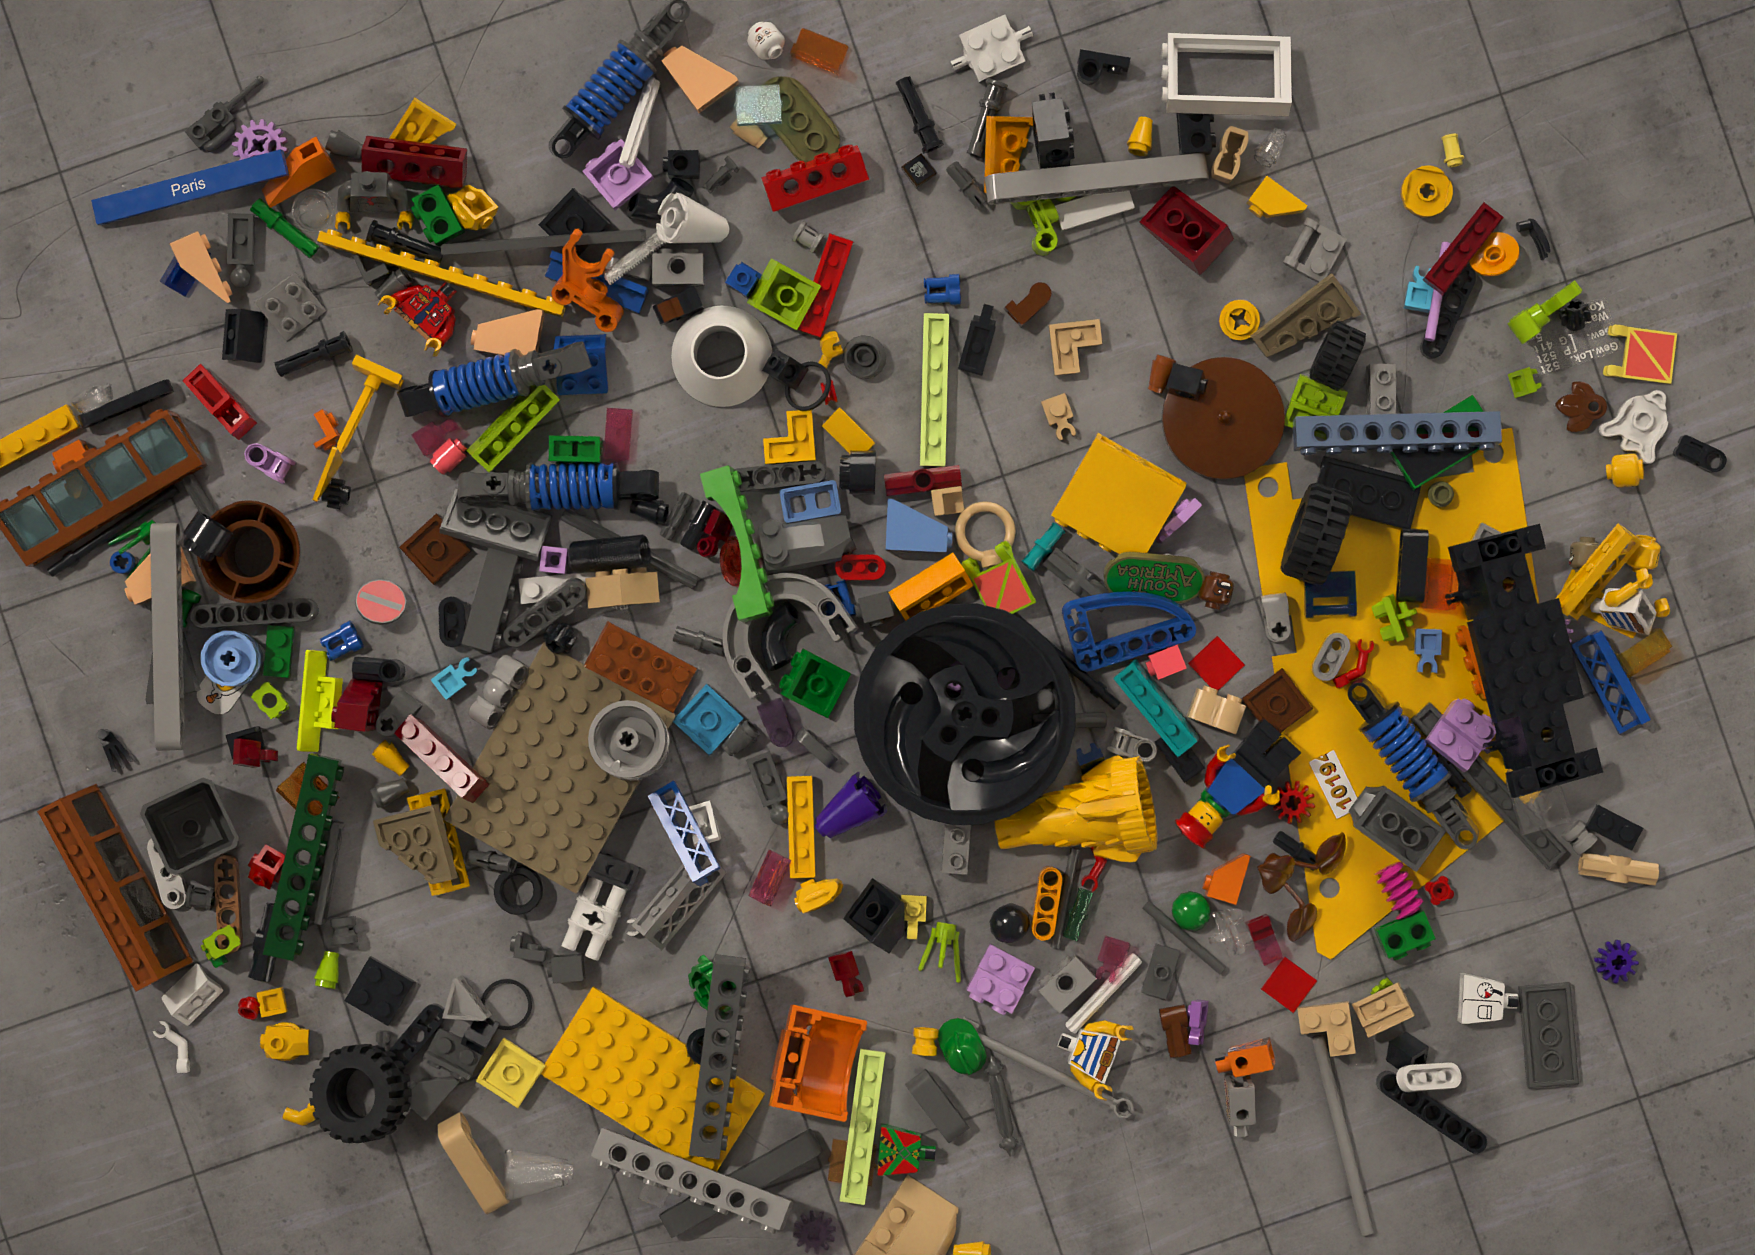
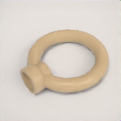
M977 502L968 506L958 517L955 525V538L960 549L968 557L981 561L982 568H991L1002 561L995 552V549L978 551L968 543L965 536V527L968 520L979 512L996 514L1005 526V538L1003 541H1008L1011 547L1015 540V524L1009 512L1002 506L993 502Z

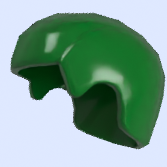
M1188 891L1181 893L1174 900L1172 916L1180 928L1194 932L1203 929L1209 922L1211 908L1207 899L1202 894Z

